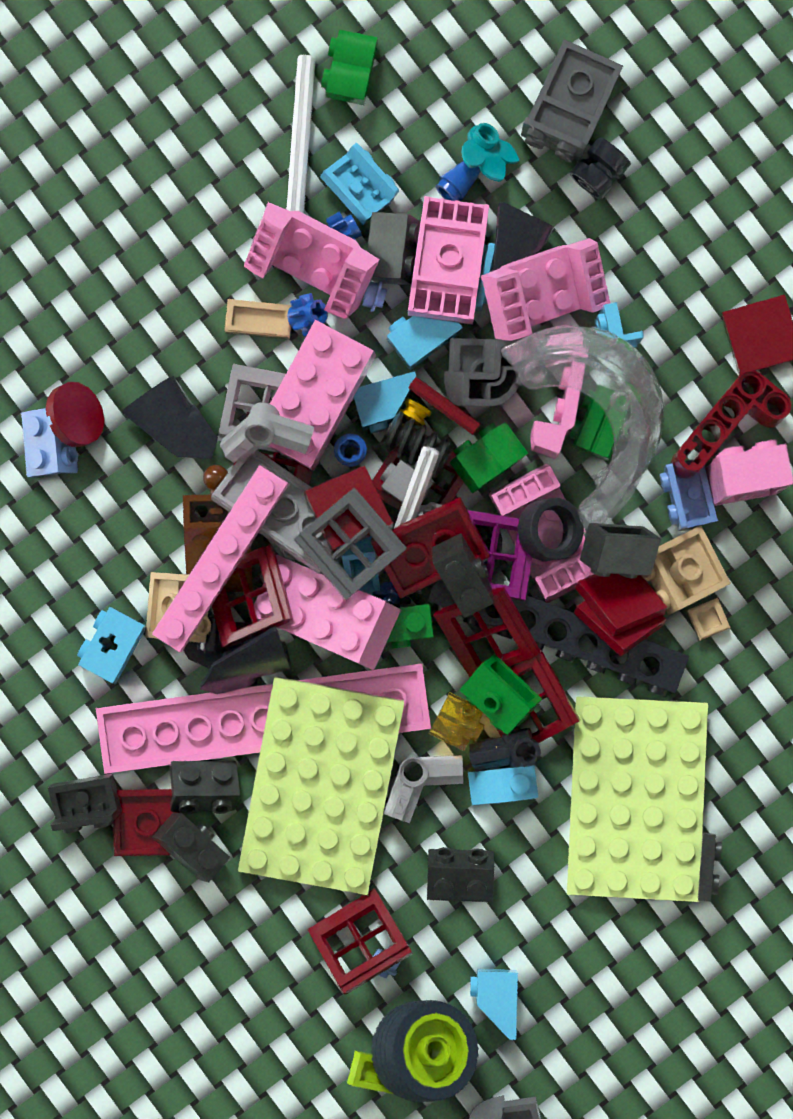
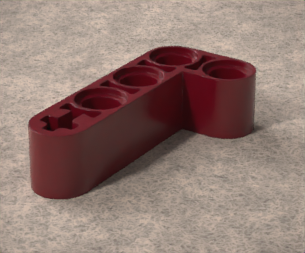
M755 370L744 371L673 455L671 463L673 464L675 475L684 479L695 476L746 414L750 415L764 427H776L791 411L792 404L790 398L761 373ZM741 383L751 385L754 394L744 392ZM767 404H774L779 410V415L771 414L768 411ZM722 407L731 408L735 415L734 418L726 417L722 412ZM702 431L711 432L714 435L715 442L706 441L702 436ZM695 450L699 454L690 465L686 464L685 459Z

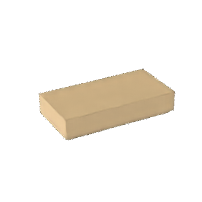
M228 299L225 333L290 339L291 325L288 322L287 313L291 305Z

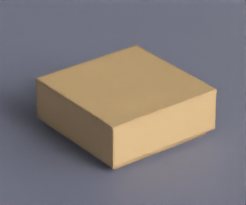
M718 598L687 610L699 641L730 628Z

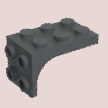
M564 39L528 118L526 117L523 123L521 136L526 138L525 142L537 149H543L544 146L556 151L554 154L556 157L566 162L572 163L573 159L579 162L602 115L623 65Z

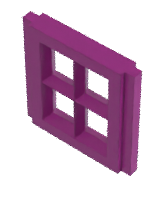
M468 510L475 525L493 527L489 551L490 557L487 564L489 575L486 576L492 589L505 587L511 599L525 601L532 557L524 551L518 534L514 555L496 552L500 528L518 531L519 519ZM495 559L513 562L509 586L491 583Z

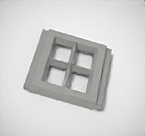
M233 364L218 433V441L221 442L236 427L233 426L236 408L251 410L254 405L238 402L241 384L265 388L262 402L269 403L271 390H278L286 374ZM268 446L258 448L262 450L277 452L276 450Z

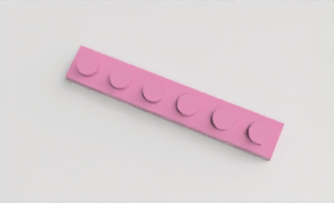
M259 465L152 635L178 652L184 650L289 485L288 482Z

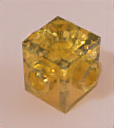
M449 692L429 734L464 751L470 740L477 742L485 726L479 722L483 712L469 701Z

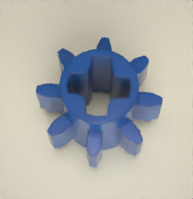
M338 212L326 219L329 227L354 240L362 236L351 214L343 218L341 213Z
M312 293L299 296V299L290 301L291 307L287 313L288 322L294 331L302 329L303 336H307L315 320L321 323H325L327 320L328 312L324 310L326 305L321 299L313 300Z

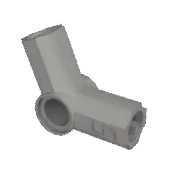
M257 403L252 406L249 416L222 439L220 447L224 451L225 457L233 463L236 461L243 462L259 447H266L271 443L306 454L314 427L280 416L278 409L269 403Z
M462 755L406 758L399 766L383 814L410 823L423 786L463 784ZM416 762L422 766L423 775L419 780L410 781L404 776V768L408 763Z

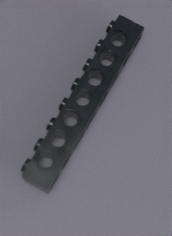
M443 580L435 582L428 602L433 604L432 610L437 612L441 608L454 604L455 601ZM527 595L525 601L512 599L519 613L528 611L533 614L535 624L529 631L540 651H543L544 646L557 650L556 657L572 663L575 657L587 661L586 668L604 674L606 669L618 673L617 680L634 686L638 680L649 685L647 691L666 697L668 692L672 694L677 692L689 659L688 655L648 640H643L629 650L626 661L618 665L613 663L609 657L612 648L573 612ZM486 608L478 611L485 624L493 627L504 624L501 617H490L486 613ZM473 614L463 618V622L480 628ZM560 623L564 626L566 634L563 640L553 641L549 638L547 630L550 624ZM508 629L495 633L512 640ZM583 634H590L596 640V648L591 653H585L579 648L578 641ZM646 657L655 659L658 664L657 672L653 676H647L641 671L640 664Z

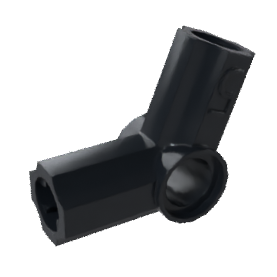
M531 728L514 730L508 736L502 734V737L489 738L469 744V758L476 772L509 765L511 768L531 766L538 761V756L541 754L539 743L533 739Z

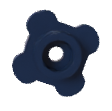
M384 582L380 585V591L372 592V596L384 600L397 608H400V604L408 605L411 603L409 597L400 599L392 582Z

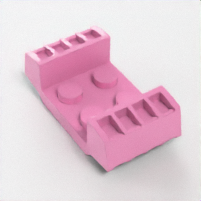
M424 197L408 316L473 325L489 205Z
M268 202L248 251L244 267L261 278H264L272 265L329 294L330 297L324 310L346 319L359 308L380 259L362 249L356 240L300 211H289Z
M591 238L537 253L503 265L500 269L481 276L495 339L508 341L532 335L531 326L579 309L594 313L601 310L603 305L610 304L598 243Z
M580 329L553 330L544 353L543 360L569 365L563 366L561 371L559 389L564 390L563 399L558 398L554 411L553 421L559 422V425L534 421L531 429V450L553 459L558 457L565 436L571 432L575 425L585 359L580 354Z
M547 463L488 493L500 516L518 519L526 506L536 500L549 498L566 500L560 490L561 485L551 466ZM546 510L539 518L538 534L542 543L548 549H556L563 538V524L554 511ZM506 529L516 546L518 531ZM584 534L577 551L566 559L543 562L532 558L530 575L546 603L574 590L579 580L594 575L590 571L591 568L579 560L585 541Z

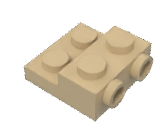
M698 526L660 545L652 574L642 575L646 581H651L656 594L668 607L666 610L668 615L731 584L702 526Z
M151 572L146 638L159 639L152 635L189 575ZM208 612L189 642H206V635L211 629Z

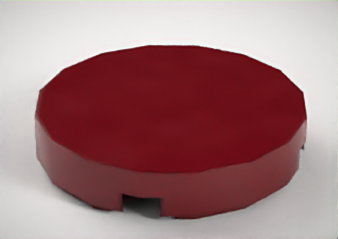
M67 382L52 390L47 398L45 410L46 416H50L52 425L49 426L53 434L62 443L71 447L86 446L96 441L103 432L105 421L103 408L98 397L89 387L79 382Z

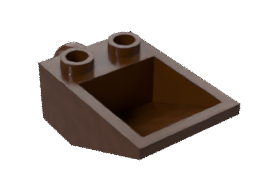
M221 465L209 466L203 474L204 484L210 489V494L183 495V526L187 575H190L229 514L226 509L211 500V495L228 474V471ZM198 505H205L207 507L208 513L205 517H198L195 510ZM252 543L245 554L252 552ZM251 566L244 569L250 592L253 591ZM238 572L231 575L226 582V592H244Z

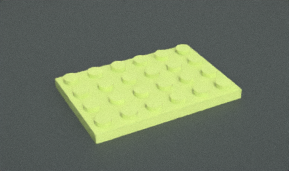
M274 676L238 867L239 872L368 895L404 700Z
M576 697L575 711L581 721L575 723L567 895L699 902L698 889L702 850L708 703Z

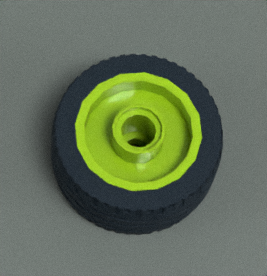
M423 1000L399 1005L382 1018L373 1035L371 1055L377 1077L388 1091L409 1101L437 1102L448 1099L458 1094L467 1086L477 1067L479 1048L472 1024L460 1010L444 1002Z

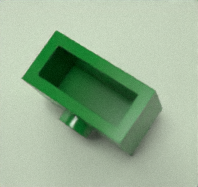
M430 604L399 608L401 611L386 643H391V649L411 647L410 640L433 638Z
M495 654L483 662L460 689L466 696L467 701L473 707L479 708L490 719L491 724L496 729L503 731L507 736L520 726L543 700Z

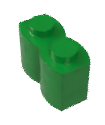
M340 29L337 38L331 37L328 56L333 57L331 69H324L321 88H326V98L359 105L365 104L378 37Z
M493 422L478 433L481 437L480 440L473 444L470 440H467L453 451L456 456L449 463L472 494L529 454L506 422L498 427Z

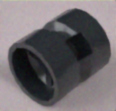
M599 137L588 149V158L580 159L569 174L586 192L602 200L613 187L612 179H619L631 165V162L617 147Z

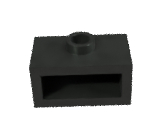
M372 212L367 252L380 260L371 281L376 283L382 281L383 284L412 285L420 220L410 214Z
M589 523L579 560L590 567V571L593 574L602 577H609L610 573L620 574L627 578H637V575H651L661 538L644 526Z
M462 533L432 547L433 565L464 618L494 604L492 586L486 577L489 575L486 566L480 557L475 558Z
M173 812L152 836L156 842L200 881L210 882L230 859V856L212 841L214 834L201 823L198 826L194 825L182 813Z

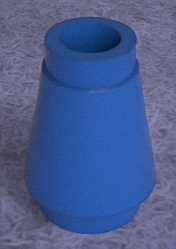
M462 161L439 177L436 189L446 200L462 201L481 171L479 167L469 168Z
M355 434L341 436L334 445V455L337 461L344 466L351 467L360 464L367 453L364 440ZM349 447L357 450V455H353L352 458L345 456V450Z

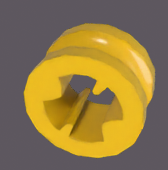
M406 398L404 402L406 404L405 409H400L399 411L404 413L403 418L408 421L411 418L415 419V424L420 427L425 425L424 418L430 417L432 412L423 405Z

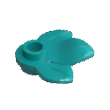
M480 123L470 129L467 135L468 141L463 144L461 150L464 163L469 168L479 167L484 176L497 182H501L505 177L506 163L515 164L520 161L512 145L499 139L498 131L487 123Z

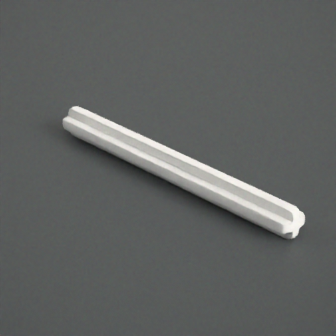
M299 55L297 61L286 210L300 211L303 214L315 73V57L310 55Z

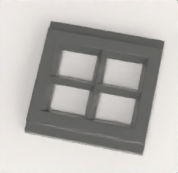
M355 488L293 539L345 600L350 598L407 549ZM347 509L364 527L351 539L334 521ZM328 525L345 542L332 555L316 538V535ZM368 533L385 551L372 563L355 545ZM349 549L366 567L354 579L336 561Z

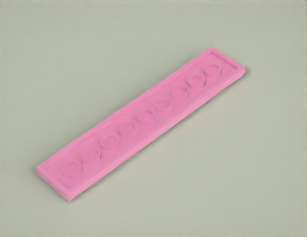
M422 663L298 680L404 700L399 733L431 729ZM273 684L241 688L221 694L204 693L96 708L104 774L170 765L171 761H201L259 753Z

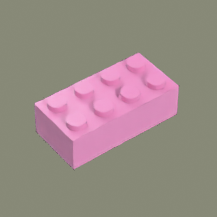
M315 320L270 403L278 409L280 416L314 427L306 454L273 443L268 445V447L314 471L376 357L374 350Z
M776 440L757 443L756 446L745 452L743 451V446L724 449L705 468L714 506L776 495L793 485L786 444L777 446Z
M276 555L293 615L292 620L277 628L374 670L401 609L360 590L345 600L323 574H318L314 570ZM267 592L258 595L254 603L256 616L259 620L273 615Z

